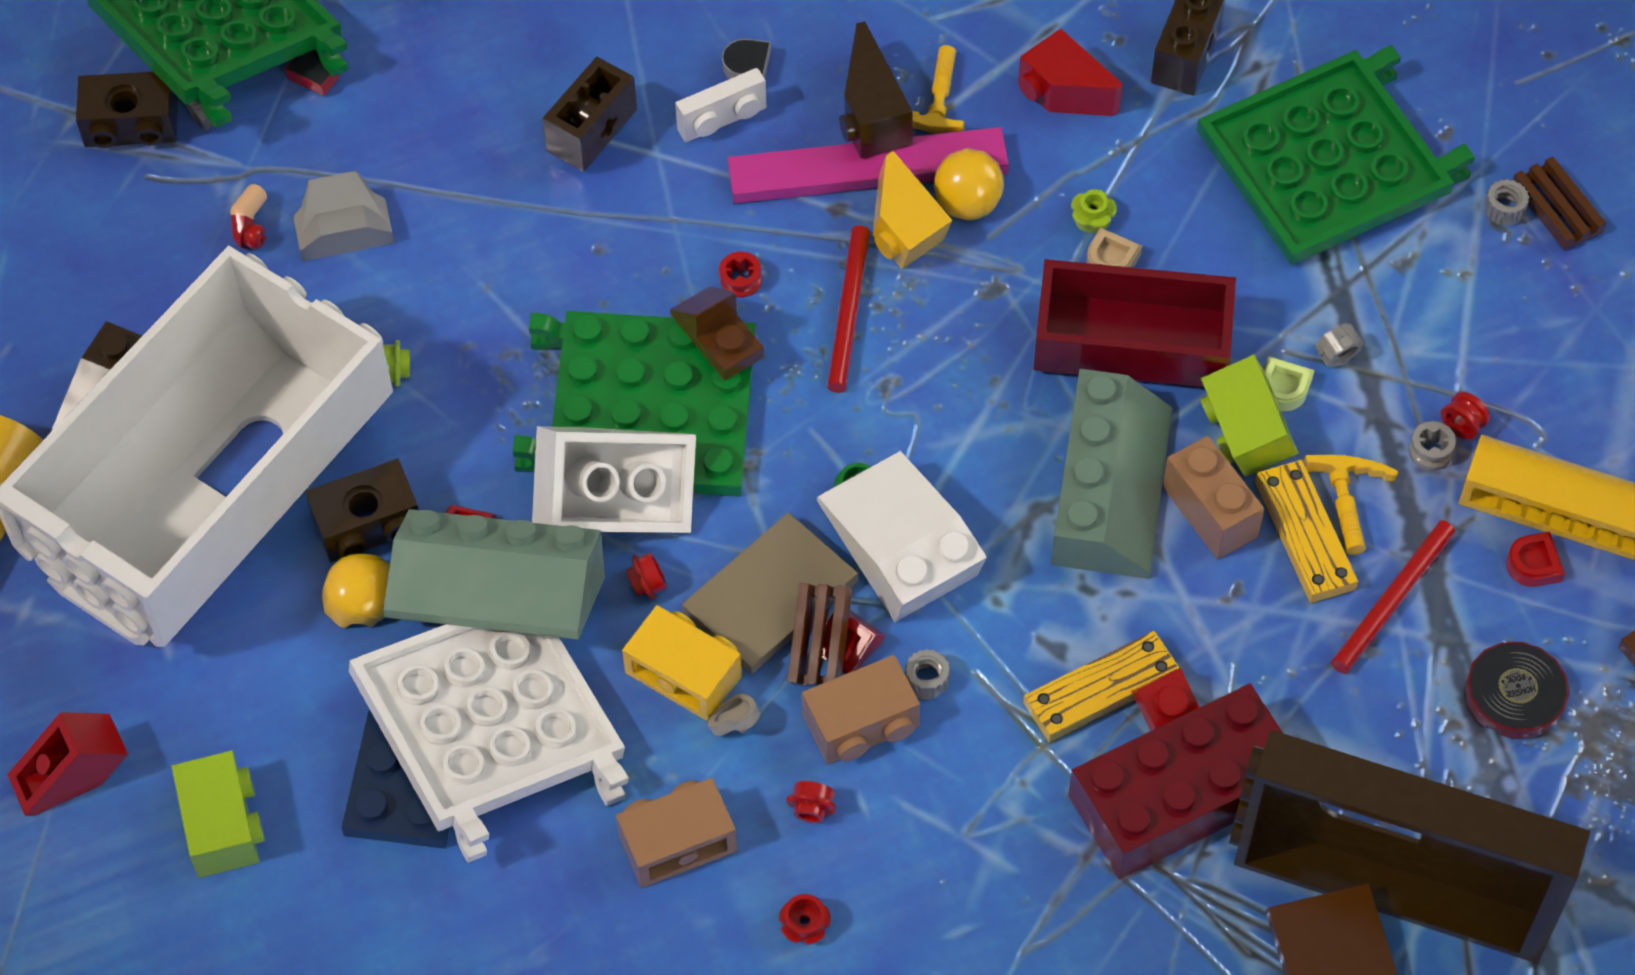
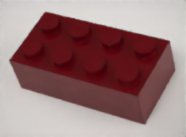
M1044 259L1033 370L1079 375V369L1128 375L1138 381L1204 387L1201 380L1202 377L1225 368L1230 364L1236 277Z
M1251 683L1071 770L1068 797L1119 880L1235 823L1234 819L1240 802L1239 798L1246 778L1245 773L1254 745L1265 748L1270 730L1283 733Z

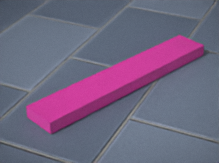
M1002 127L913 137L912 145L860 158L853 143L728 157V169L733 204L878 188V179L886 155L892 151L897 154L920 183L934 182L936 171L943 159L950 153L965 148L987 152L999 163L1002 173L1008 174L1009 163Z

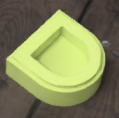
M1268 356L1264 371L1281 411L1286 412L1297 409L1304 403L1315 370Z

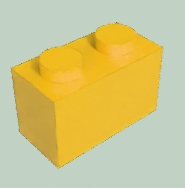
M658 605L655 606L622 649L626 674L707 722L712 713L724 702L742 677L741 653L738 652L733 643L722 636L715 635L712 637L699 630L695 623L683 613L678 611L670 613Z

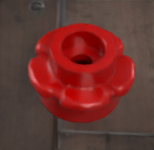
M652 552L642 557H638L636 554L632 556L633 566L626 569V573L634 591L638 596L646 593L651 600L657 599L656 593L667 589L668 585Z
M799 781L794 785L793 795L787 796L786 803L790 807H794V816L797 819L809 823H822L825 816H831L835 813L836 805L833 803L835 791L831 787L818 782Z
M800 894L794 896L780 910L779 921L783 923L782 933L786 939L793 943L804 941L808 945L815 944L824 938L825 928H828L831 924V914L828 908L813 895ZM807 917L810 922L804 925L800 923V919Z

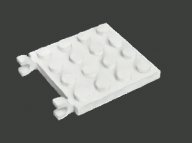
M445 624L349 660V673L436 829L439 832L453 826L459 848L467 863L487 855V849L483 842L489 840V832L478 818L479 815L589 771H592L594 774L598 793L606 807L625 799V792L621 786L628 783L629 777L617 762V760L623 758L625 746L559 637Z

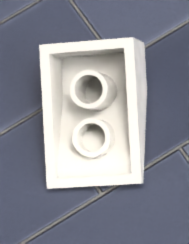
M537 426L532 523L559 526L574 525L580 528L601 530V532L691 533L696 435L587 427Z
M901 451L817 497V502L894 623L978 576L987 558L961 516Z

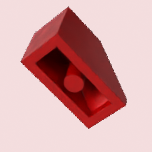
M1061 28L1020 56L1018 85L1029 100H1036L1048 112L1114 116L1120 112L1123 84Z
M60 712L7 776L25 816H34L101 786L127 757L128 752L110 713Z

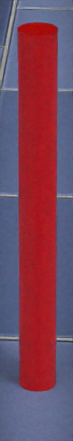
M856 225L851 229L827 384L828 390L835 393L846 391L870 235L869 228L863 225Z
M1440 520L1331 660V665L1334 669L1342 674H1347L1455 534V528L1449 522Z

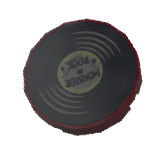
M1501 642L1485 649L1472 662L1465 684V694L1469 709L1476 720L1488 729V726H1490L1494 730L1500 731L1501 736L1510 739H1530L1550 731L1565 710L1569 688L1567 676L1557 660L1543 649L1524 642Z

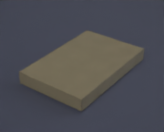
M788 512L683 602L682 613L689 617L706 634L712 637L719 635L733 643L738 652L741 653V666L752 675L793 639L799 583H809L814 586L828 584L831 587L845 585L851 588L858 582V572ZM814 597V606H813L812 622L814 621V614H815V606H816V598H817V597ZM835 598L829 599V607L835 602Z

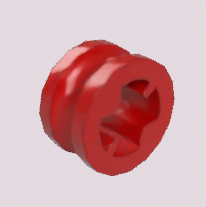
M737 251L730 253L721 261L719 275L721 286L724 290L733 291L736 297L739 298L751 296L759 290L762 284L761 266L759 260L753 254ZM736 270L739 273H743L748 270L749 278L746 279L739 276L733 280L732 272Z
M1462 391L1456 393L1452 397L1451 403L1445 405L1440 412L1443 423L1449 426L1456 436L1465 440L1474 439L1479 434L1480 428L1485 427L1491 418L1489 410L1479 398Z

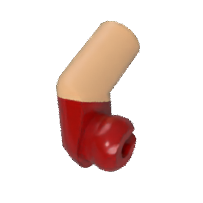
M256 184L249 185L230 209L232 237L235 243L242 249H246V247L253 250L260 249L266 239V236L263 235L266 232L265 228L259 224L254 225V215L267 200L265 190Z

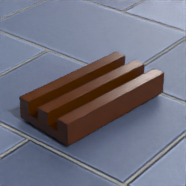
M1553 156L1546 159L1541 167L1538 163L1531 166L1526 174L1523 171L1514 174L1513 180L1521 183L1525 190L1528 191V205L1564 251L1603 233L1606 222ZM1534 183H1537L1550 199L1551 206L1533 185ZM1558 215L1563 216L1576 233L1572 234Z
M799 583L788 683L801 686H818L842 676L852 589L845 585L831 587L828 584L814 586L809 583ZM814 597H817L807 675H805ZM835 598L826 676H820L823 648L827 634L826 624L829 599Z

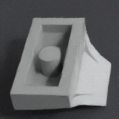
M357 171L310 179L308 181L302 206L293 216L302 262L394 244L385 198L374 193Z

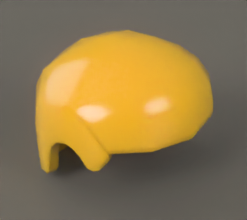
M965 148L950 153L943 159L935 174L933 187L937 202L950 216L971 221L989 215L997 206L1004 190V175L999 163L982 150Z
M361 553L339 559L328 571L322 589L321 598L324 613L342 628H347L351 624H364L372 628L378 621L380 622L386 618L384 617L383 609L390 563L380 556Z

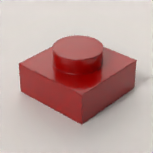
M1181 668L1174 669L1131 691L1150 731L1200 708Z

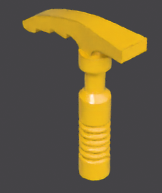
M943 45L938 50L931 91L934 96L933 103L929 105L928 114L919 115V112L913 111V128L934 134L965 131L964 121L945 118L947 109L944 106V101L949 96L956 57V49L952 46Z
M1305 455L1303 463L1307 472L1329 473L1331 486L1336 488L1338 498L1335 501L1347 554L1358 555L1366 550L1357 515L1355 499L1349 494L1347 486L1350 483L1348 472L1354 471L1355 475L1368 473L1370 477H1381L1384 481L1392 482L1395 481L1398 471L1385 464L1346 455Z

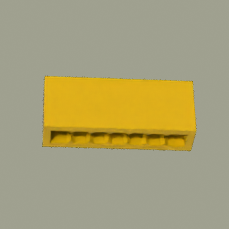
M1481 434L1459 499V505L1544 532L1550 531L1551 534L1635 560V482Z

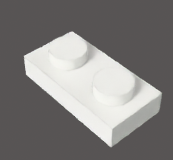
M758 68L675 102L677 130L685 143L700 136H709L721 127L740 119L751 118L759 111L767 108L766 80Z

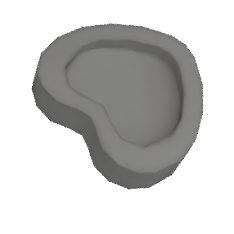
M744 693L737 694L726 700L712 713L708 720V726L715 736H721L733 730L744 733L757 723L760 718V709L751 696Z

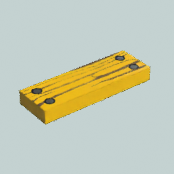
M1299 460L1257 472L1255 477L1256 486L1310 604L1356 590L1358 585L1357 577L1303 461Z
M1152 631L1025 694L1023 704L1050 743L1134 701L1135 698L1131 692L1132 690L1179 668V666L1157 633Z

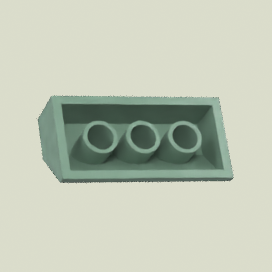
M1079 369L1051 565L1149 579L1172 407L1128 375Z
M409 509L393 540L383 609L384 617L579 639L605 579L601 530L580 528L574 525L559 526L532 523L527 520L513 521L485 518L479 515L466 516L438 513L432 510L419 511Z

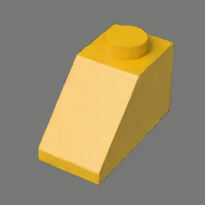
M892 151L886 155L879 174L872 235L875 237L876 246L882 255L887 259H893L903 269L945 239L952 219L897 154Z

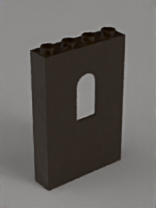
M1270 730L1265 748L1254 745L1229 844L1238 846L1234 861L1235 866L1321 894L1369 883L1377 911L1538 964L1578 879L1591 831ZM1323 803L1422 834L1419 840L1338 814L1327 808Z

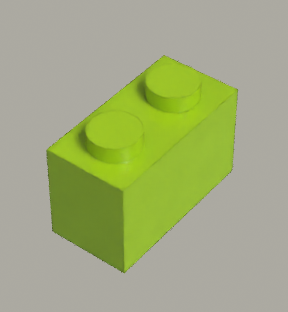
M1255 354L1201 378L1207 392V396L1200 398L1203 409L1210 423L1213 425L1219 422L1223 432V436L1216 438L1219 449L1230 464L1236 462L1245 477L1299 454L1268 377Z
M233 750L171 765L189 855L198 878L260 863L256 844L265 842V837L258 811L249 813L246 798L255 796L249 767L239 768Z

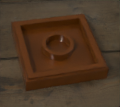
M1369 883L1268 907L1265 912L1284 975H1398Z

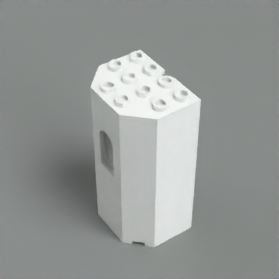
M229 245L0 486V518L12 546L27 561H31L35 557L36 564L49 576L46 581L61 596L135 645L144 646L150 640L157 647H165L393 393L383 339L375 329L365 323L358 325L346 318L342 311L328 300L320 302L315 299L313 303L305 299L307 297L306 291L296 280L288 276L281 278L268 270L264 262L251 253L244 255ZM256 421H268L276 424L282 430L283 435L227 497L197 479L248 424Z

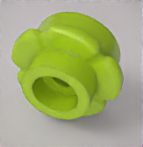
M1097 189L1088 190L1084 194L1079 193L1071 202V209L1074 210L1072 217L1079 229L1087 233H1097L1100 228H1108L1111 217H1114L1117 212L1115 201L1111 198L1108 199L1104 191ZM1090 207H1097L1098 209L1093 210Z
M395 340V344H383L389 366L391 383H395V387H399L400 378H410V349H400V340Z

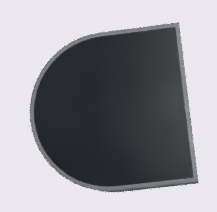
M739 39L728 44L722 54L725 76L731 79L758 68L765 79L771 56V42Z

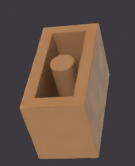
M1209 436L1167 457L1162 487L1217 560L1258 538L1264 507Z
M895 655L801 692L802 716L827 765L838 760L847 762L857 759L868 748L884 741L898 742L911 735L916 728L920 727V702Z
M713 777L701 782L697 780L684 782L674 788L670 794L652 801L650 799L637 800L629 804L623 812L615 814L618 836L641 889L737 852L736 829Z

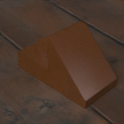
M708 287L670 309L671 316L724 381L764 358V347L737 315L736 294L733 291Z

